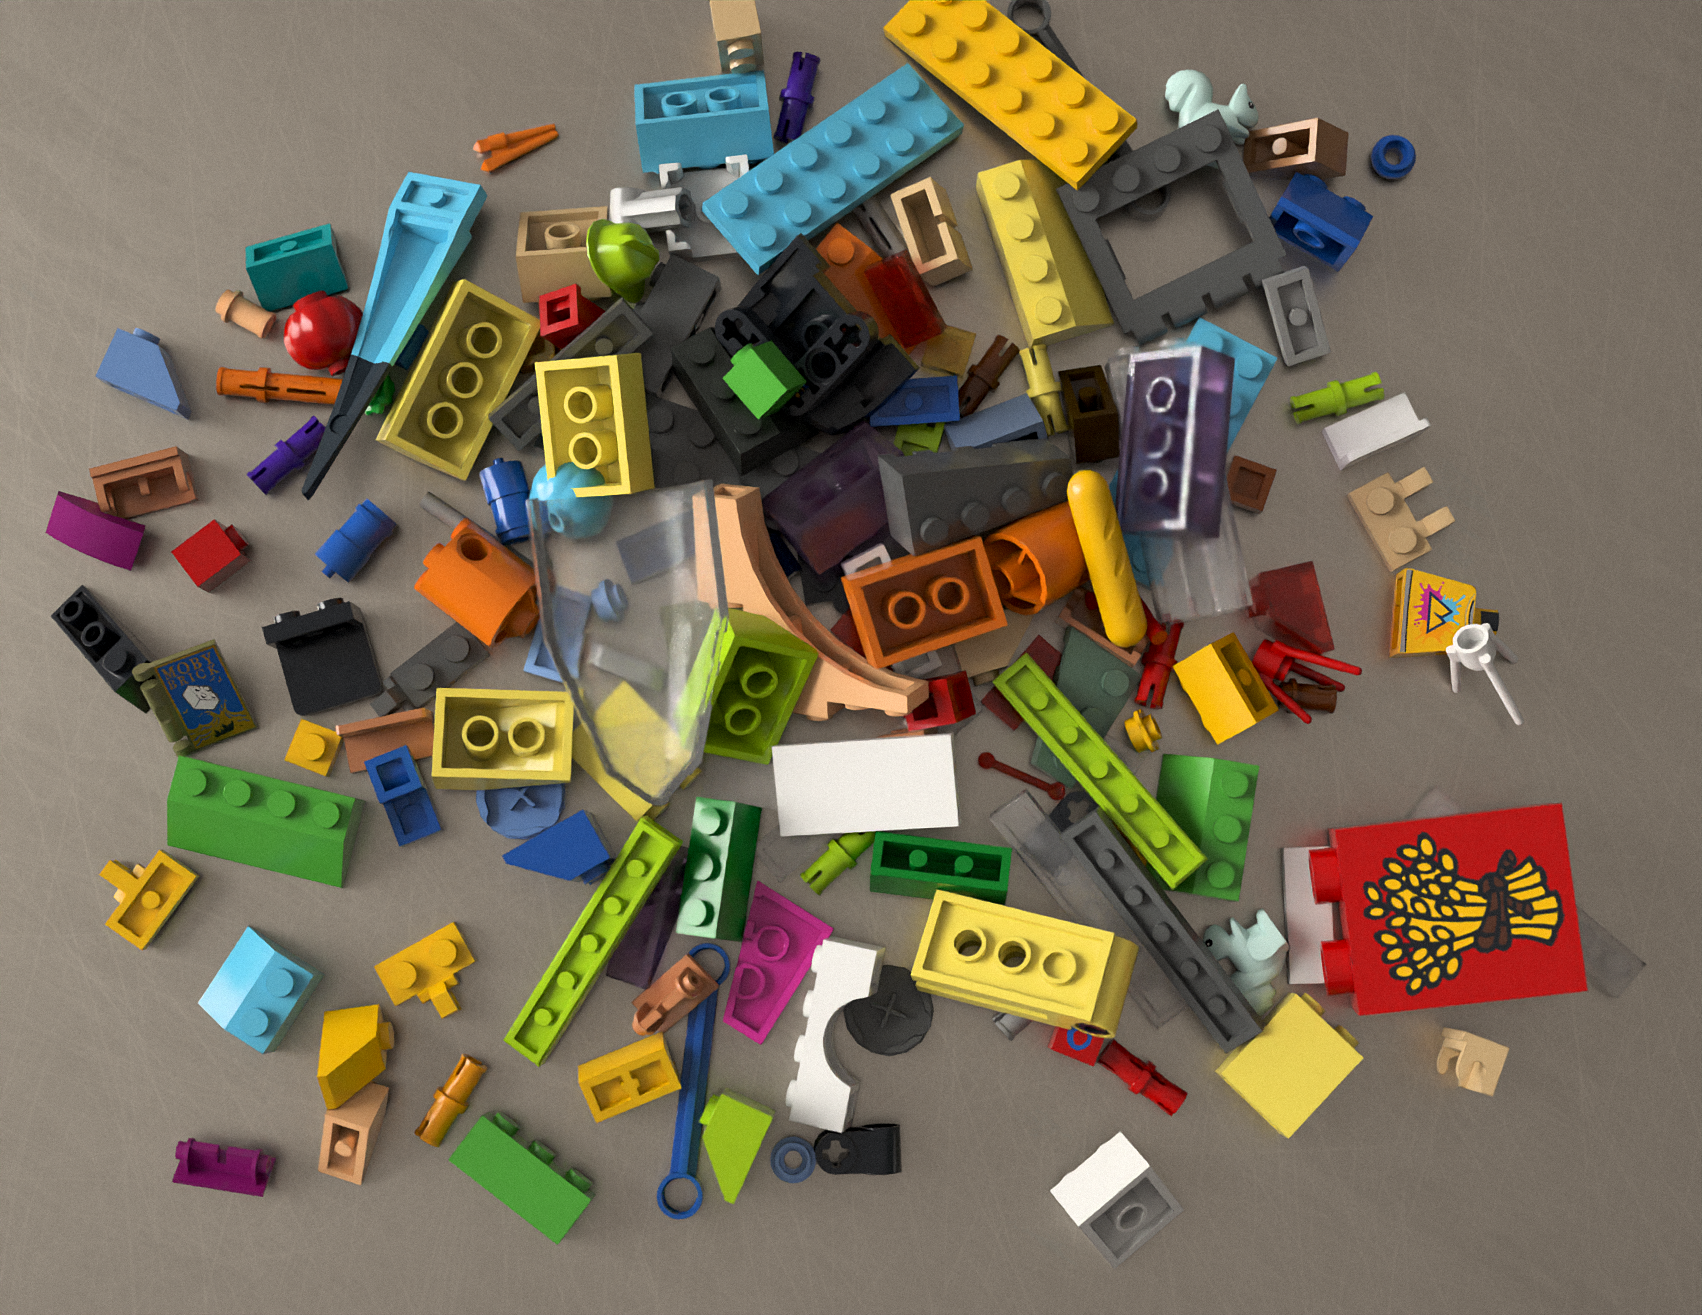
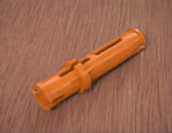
M220 367L216 378L217 394L221 396L256 397L257 402L268 403L270 399L334 405L343 379L272 373L271 368L260 367L258 371Z

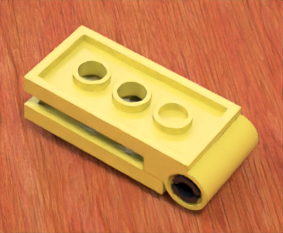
M936 889L911 977L914 981H917L915 986L921 992L1069 1030L1075 1028L1096 1037L1114 1038L1139 947L1127 939L1115 936V933ZM970 946L981 947L972 956L961 955ZM1022 957L1025 959L1018 967L1010 968L1005 966L1006 962L1011 958Z

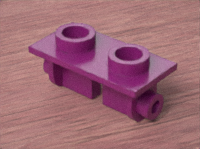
M189 1138L187 1142L179 1141L177 1144L175 1159L180 1161L172 1178V1183L263 1197L276 1158L264 1154L263 1149L257 1148L255 1151L229 1146L227 1150H222L220 1145L199 1142L195 1138Z

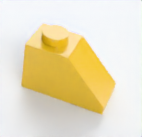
M379 1004L324 1012L317 1079L327 1110L337 1109L386 1069L387 1050L394 1048V1032L391 1022H384Z

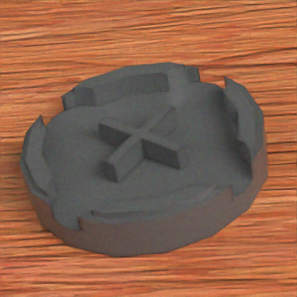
M883 965L877 993L852 1000L844 1007L843 1013L848 1031L856 1043L866 1050L885 1056L907 1053L920 1044L928 1033L934 1013L931 994L917 990L915 986L917 981L912 979L911 971L905 967Z

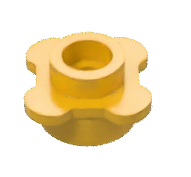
M1142 709L1134 711V716L1124 721L1126 731L1134 748L1138 753L1148 749L1151 752L1158 750L1159 744L1157 740L1162 739V733L1156 719L1152 714L1146 716Z

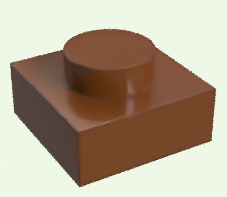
M1234 455L1218 500L1260 514L1264 509L1277 470Z

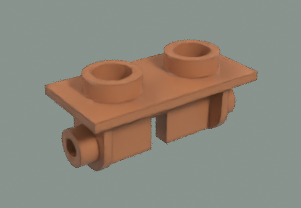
M687 953L631 1002L638 1009L634 1014V1021L632 1022L634 1031L641 1036L645 1034L652 1035L657 1030L659 1032L663 1031L664 1034L712 994L720 985Z

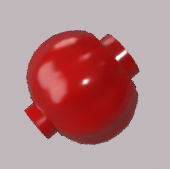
M318 291L299 299L293 304L296 312L289 316L284 328V344L287 352L297 364L309 370H329L331 376L345 373L363 316L362 310L354 302L343 296L328 297L326 291Z

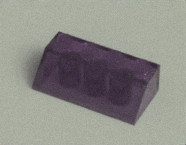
M1202 345L1129 354L1115 510L1122 534L1175 540L1219 539L1235 365L1234 357Z

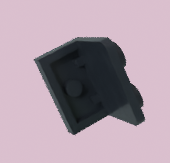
M333 598L320 602L316 605L318 611L301 615L300 611L279 614L273 617L274 624L262 627L266 645L277 649L293 709L300 716H308L375 696L382 690V683L361 609L350 601L344 603L343 598Z

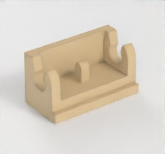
M1443 1027L1441 1036L1445 1038L1436 1063L1438 1073L1444 1075L1448 1069L1449 1060L1452 1057H1459L1456 1065V1075L1459 1079L1458 1086L1493 1097L1509 1047L1466 1031Z

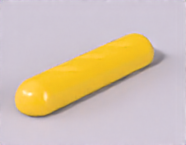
M1092 470L1078 471L1071 477L1068 483L1067 497L1104 628L1109 640L1114 645L1130 647L1136 645L1144 637L1147 630V620L1110 488L1106 479L1100 473Z

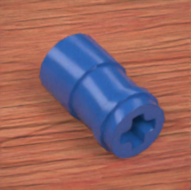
M503 458L494 459V465L480 471L479 476L487 504L491 506L497 527L495 530L496 535L500 538L501 544L511 546L539 537L541 535L539 531L540 525L530 506V489L522 462L517 460L504 462Z
M367 498L362 504L359 503L355 507L356 511L339 530L336 529L314 553L327 565L322 572L328 578L337 573L349 583L371 559L369 556L386 537H390L393 534L392 530L398 525Z

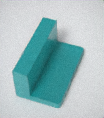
M330 223L245 247L247 273L262 308L267 311L293 305L299 299L318 291H326L327 295L348 288L346 276L337 256L336 237Z

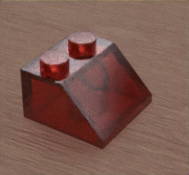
M1313 561L1258 573L1245 584L1246 592L1241 593L1242 605L1247 619L1253 618L1256 629L1274 640L1277 639L1291 647L1322 656L1335 650Z

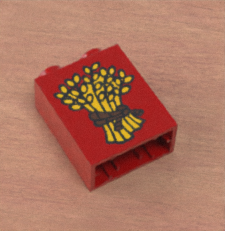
M1541 803L1328 828L1331 848L1308 850L1310 879L1315 905L1338 902L1343 939L1320 941L1327 996L1350 994L1352 1009L1359 1016L1588 991L1562 803Z

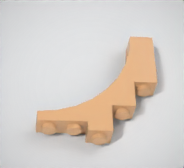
M721 483L697 495L704 600L720 601L727 608L743 607L745 612L766 616L817 649L819 655L792 713L806 715V718L812 721L831 719L836 712L844 707L850 710L874 708L885 710V714L890 716H905L929 698L928 681L898 674L884 667L876 669L869 665L864 657L840 642L812 615L792 588L775 555L764 521L759 487Z

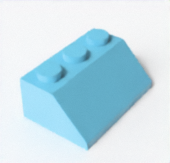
M764 70L634 85L635 123L643 173L655 172L660 174L659 164L677 162L681 163L682 168L698 167L701 169H712L726 163V157L747 155L748 164H756L774 154Z

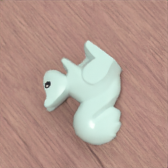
M1182 70L1176 72L1168 79L1165 99L1169 101L1172 111L1180 113L1179 128L1219 109L1234 143L1243 145L1245 142L1244 138L1249 137L1247 129L1255 127L1258 123V111L1247 94V86L1245 84H1241L1237 88L1228 106L1212 102L1213 86L1210 79L1203 72ZM1216 161L1207 164L1208 166L1218 168Z
M1263 908L1257 911V923L1249 928H1243L1232 917L1229 919L1232 934L1229 935L1221 926L1213 924L1206 929L1203 937V943L1217 961L1228 957L1237 970L1230 978L1259 1016L1264 1015L1273 1005L1272 999L1276 994V989L1271 985V982L1281 973L1287 951L1291 948Z

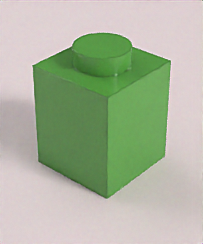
M772 341L755 347L751 343L744 346L733 356L731 363L734 367L723 377V380L758 420L778 412L807 382Z

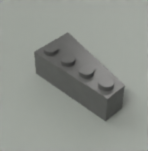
M1045 438L993 443L992 447L975 449L972 446L955 447V451L933 453L931 450L914 451L911 456L877 455L890 535L914 557L1068 501L1067 488L1073 476L1071 457Z

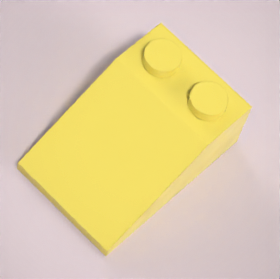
M437 688L431 776L435 789L491 790L571 783L574 692Z

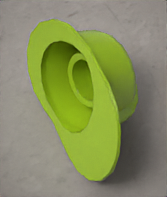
M605 219L594 221L588 229L586 238L587 254L592 269L605 285L616 291L626 301L632 304L637 303L644 295L645 279L650 276L655 265L660 260L659 250L654 247L647 231L638 224L631 222L613 223Z

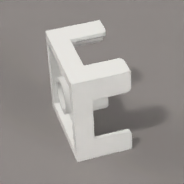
M747 155L726 157L727 168L684 173L681 163L659 164L661 188L683 187L690 191L691 198L696 205L695 220L690 223L689 228L666 230L670 256L673 253L690 263L741 257L702 212V205L704 201L749 171Z

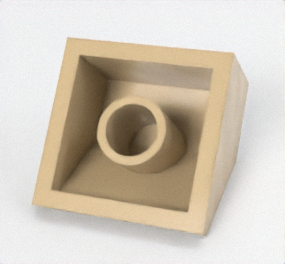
M607 206L520 212L516 263L523 303L536 302L539 304L540 295L573 284L581 286V295L590 301L612 296V289L605 285L592 269L586 246L587 233L591 224L600 219L609 220Z

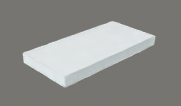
M953 733L777 744L772 746L780 837L953 827L962 824Z

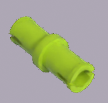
M1373 372L1370 375L1343 383L1334 380L1328 382L1326 388L1290 397L1291 409L1310 405L1307 409L1293 413L1296 423L1299 425L1305 421L1335 413L1336 416L1346 414L1349 408L1376 400H1383V388H1374L1364 392L1365 388L1382 383L1378 373Z
M876 831L844 833L838 840L833 838L827 843L829 849L805 872L800 874L801 878L806 883L811 884L809 887L820 896L823 893L822 891L845 869L849 868L852 870L858 864L856 859L874 843Z

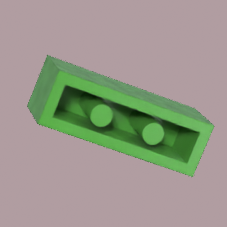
M498 1111L495 1116L490 1112L483 1114L448 1160L558 1245L596 1196V1194L589 1190L592 1182L572 1167L566 1172L553 1162L556 1157L555 1153L540 1141L534 1139L531 1144L517 1134V1131L520 1129L519 1125L502 1112Z

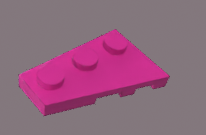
M758 880L723 1022L759 1045H762L811 967L817 945L822 946L823 940L829 938L834 928Z

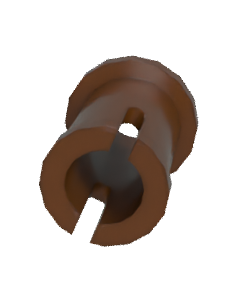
M1290 678L1288 682H1280L1279 687L1299 704L1303 710L1334 713L1337 702L1335 685L1297 683L1295 678ZM1277 699L1278 708L1286 709L1288 714H1293Z

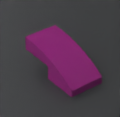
M58 491L45 533L81 553L131 571L146 525L103 513L97 502Z

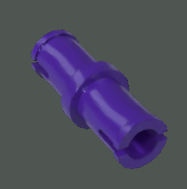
M802 52L793 53L786 89H782L780 92L779 100L783 103L773 139L784 144H788L789 140L794 141L802 135L807 111L813 108L815 97L811 94L821 60L810 53H806L805 58L802 57Z
M313 415L307 423L285 442L280 439L274 445L277 449L246 475L265 495L269 494V491L294 469L300 471L305 466L303 461L318 449L325 426Z

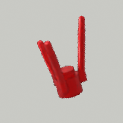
M1265 638L1252 660V664L1267 690L1306 724L1312 722V717L1274 683L1275 679L1284 682L1290 671H1293L1319 684L1335 685V690L1339 692L1345 690V685L1295 662L1296 659L1356 676L1362 674V669L1358 666L1294 648L1277 639L1275 642H1272Z

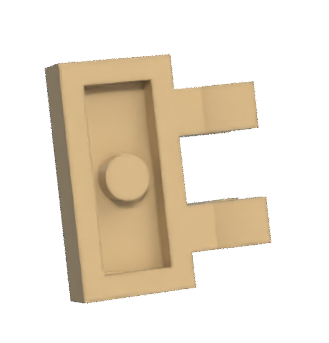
M1425 467L1397 483H1394L1389 472L1347 495L1390 573L1431 551L1432 548L1426 538L1455 522L1447 506L1416 522L1404 499L1418 493L1433 483Z

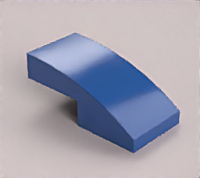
M408 745L364 762L379 803L384 805L399 847H405L444 831L427 786Z

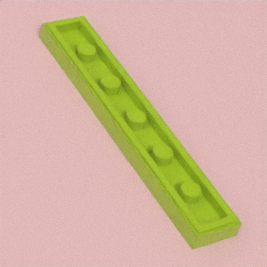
M1027 652L992 681L993 685L1172 890L1208 860Z
M647 815L641 817L505 1036L504 1042L538 1067L545 1064L684 841Z

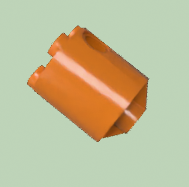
M1068 501L1014 520L990 534L983 542L1000 601L1013 612L1025 616L1037 614L1090 580Z
M464 518L452 532L450 537L452 540L446 546L438 543L427 554L423 565L428 569L417 580L414 589L493 649L507 638L517 636L524 638L536 626L544 610L535 603L545 588L547 579L470 519Z

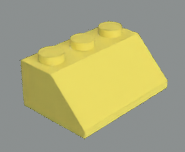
M641 353L535 362L547 480L556 476L559 466L564 463L573 462L582 469L595 468L601 472L605 480V484L572 488L576 497L633 494L654 489Z

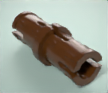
M998 334L977 365L972 364L966 372L969 377L958 390L959 407L965 400L968 403L960 413V418L975 413L987 394L996 391L1000 385L998 379L1015 356L1019 354L1020 349L1012 342L1005 353L999 356V352L1009 340L1006 337Z

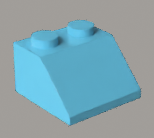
M248 926L198 1004L224 1030L262 1054L271 1053L277 1050L325 974L256 929Z

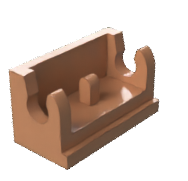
M177 446L89 469L101 512H107V514L126 520L199 501L189 456Z
M1080 585L1075 589L1054 623L1064 629L1067 626L1075 628L1133 668L1141 657L1144 648L1150 642L1149 638L1145 634L1136 645L1130 647L1114 645L1106 634L1100 610H1089L1086 606L1085 596L1090 591Z

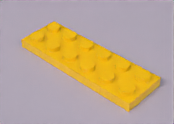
M909 0L883 27L885 36L1077 191L1138 128L1136 118L986 0Z

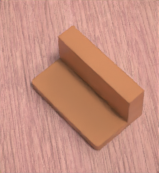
M426 708L335 726L337 736L344 738L349 769L352 774L366 772L365 761L408 745L415 761L433 757L435 719L433 712Z

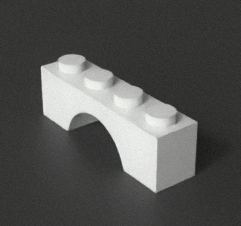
M835 936L824 939L822 946L817 945L811 966L812 972L817 973L814 991L809 990L807 992L803 1006V1016L808 1018L806 1034L799 1036L794 1054L795 1062L800 1063L797 1080H791L786 1095V1106L791 1107L789 1121L843 1133L852 1126L860 1081L849 1074L839 1062L833 1044V1031L840 1012L852 1000L877 993L886 947Z

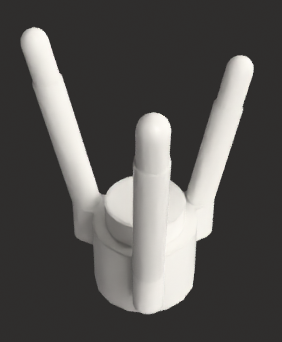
M1469 624L1460 628L1453 637V645L1446 648V653L1450 659L1452 691L1454 693L1461 691V662L1465 667L1474 671L1485 670L1515 724L1522 725L1524 719L1493 664L1496 650L1513 664L1518 662V657L1494 634L1490 624Z

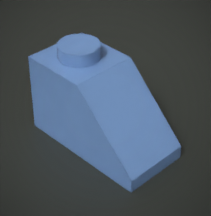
M117 328L95 377L112 388L180 417L189 419L192 413L170 354L158 345L160 338L139 328H135L133 334Z

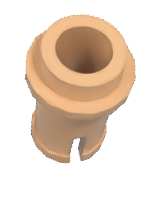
M227 289L221 295L215 312L221 315V320L225 323L232 321L258 335L259 338H265L274 326L276 314L245 299L242 291L236 290L233 292Z

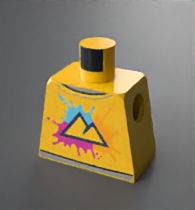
M1405 568L1397 573L1395 578L1389 658L1447 655L1446 648L1453 645L1455 633L1460 628L1469 624L1482 625L1488 623L1496 635L1499 626V612L1493 609L1475 608L1476 587Z

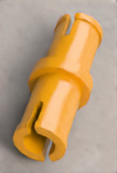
M463 1053L445 1085L437 1087L433 1097L435 1101L419 1127L414 1131L416 1136H420L421 1140L434 1147H440L443 1138L458 1114H464L469 1106L467 1099L483 1073L487 1071V1066L483 1065L478 1059Z

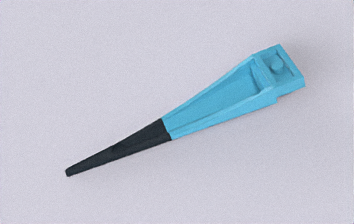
M408 172L389 207L372 283L352 353L329 421L302 488V494L307 500L316 492L473 237L469 230L488 196L481 185Z

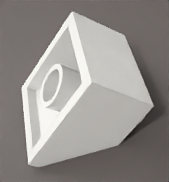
M1121 1132L1108 1142L1102 1144L1091 1157L1074 1171L1068 1173L1059 1184L1050 1190L1114 1269L1184 1211L1151 1166Z

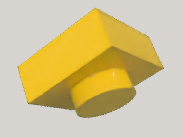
M301 718L284 760L330 777L344 743V738L337 736L335 731Z

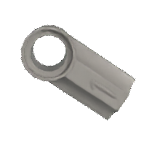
M623 187L610 191L609 221L613 223H635L643 227L647 233L689 228L690 223L695 220L696 205L691 198L690 191L683 187L655 191Z

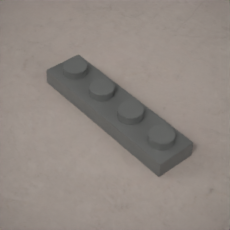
M622 297L550 361L630 354L653 335V332ZM536 373L488 414V419L518 451L542 432Z

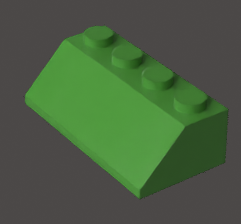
M179 755L167 798V845L343 888L366 801Z

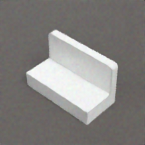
M1404 392L1325 427L1322 430V434L1341 471L1421 435L1431 424L1428 418L1418 420Z

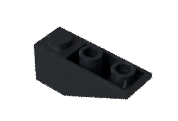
M81 585L51 615V618L111 689L147 714L151 707L140 689L145 681H136L132 670L139 664L151 663L159 659L84 585ZM152 675L147 680L156 679L155 675Z

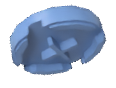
M565 783L477 790L476 803L480 816L493 831L509 839L529 840L558 823L566 806L567 789Z

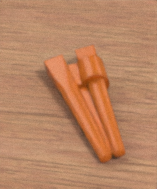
M555 124L510 134L503 132L487 136V139L477 140L473 150L480 154L491 151L492 157L484 160L481 170L491 173L559 137V134L555 131Z

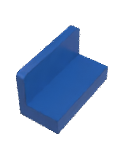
M958 376L909 379L883 407L870 416V427L960 421Z

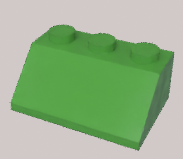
M1162 754L1156 800L1208 859L1173 890L1146 860V868L1164 891L1229 902L1239 901L1259 772L1258 765L1217 758Z

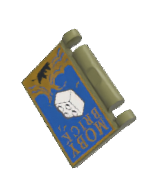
M215 639L151 663L139 664L132 670L136 681H145L140 689L168 741L176 742L172 749L177 757L179 755L186 757L192 751L257 728V723ZM152 675H155L156 679L147 680Z

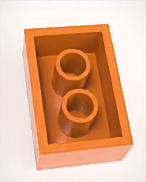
M970 536L916 557L909 554L841 577L867 663L876 669L1008 625L981 537Z

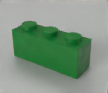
M696 797L676 933L742 942L762 807L734 801Z
M876 831L870 870V892L934 899L936 889L1005 906L1012 848Z

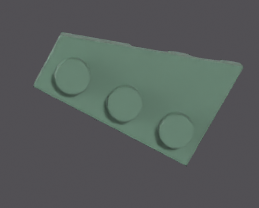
M1067 626L1063 638L1065 646L1060 665H1056L1052 682L1055 683L1058 689L1101 738L1104 739L1140 682L1142 675L1075 628ZM1037 736L1031 764L1066 788L1072 789L1077 780Z

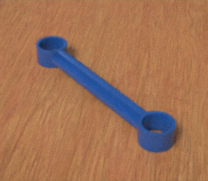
M713 943L695 946L689 952L692 957L706 949L715 950L723 957L725 968L722 975L715 981L719 985L724 983L731 971V960L728 953L721 946ZM719 987L688 1013L680 1080L682 1088L679 1089L670 1172L660 1183L657 1190V1202L661 1211L673 1219L691 1217L698 1211L704 1199V1187L701 1180L697 1177L703 1126L699 1121L705 1109ZM686 1178L695 1185L698 1197L691 1209L679 1212V1210H675L668 1205L664 1190L672 1180Z

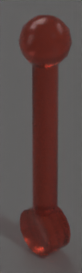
M983 752L978 757V764L981 768L996 769L1046 791L1052 800H1060L1065 795V787L1059 782L1050 784L995 760L994 755L990 752Z

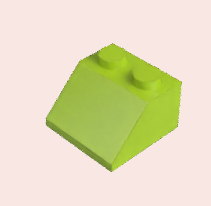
M729 1088L724 1090L721 1097L715 1094L710 1097L699 1123L707 1126L702 1138L724 1199L734 1204L776 1110Z

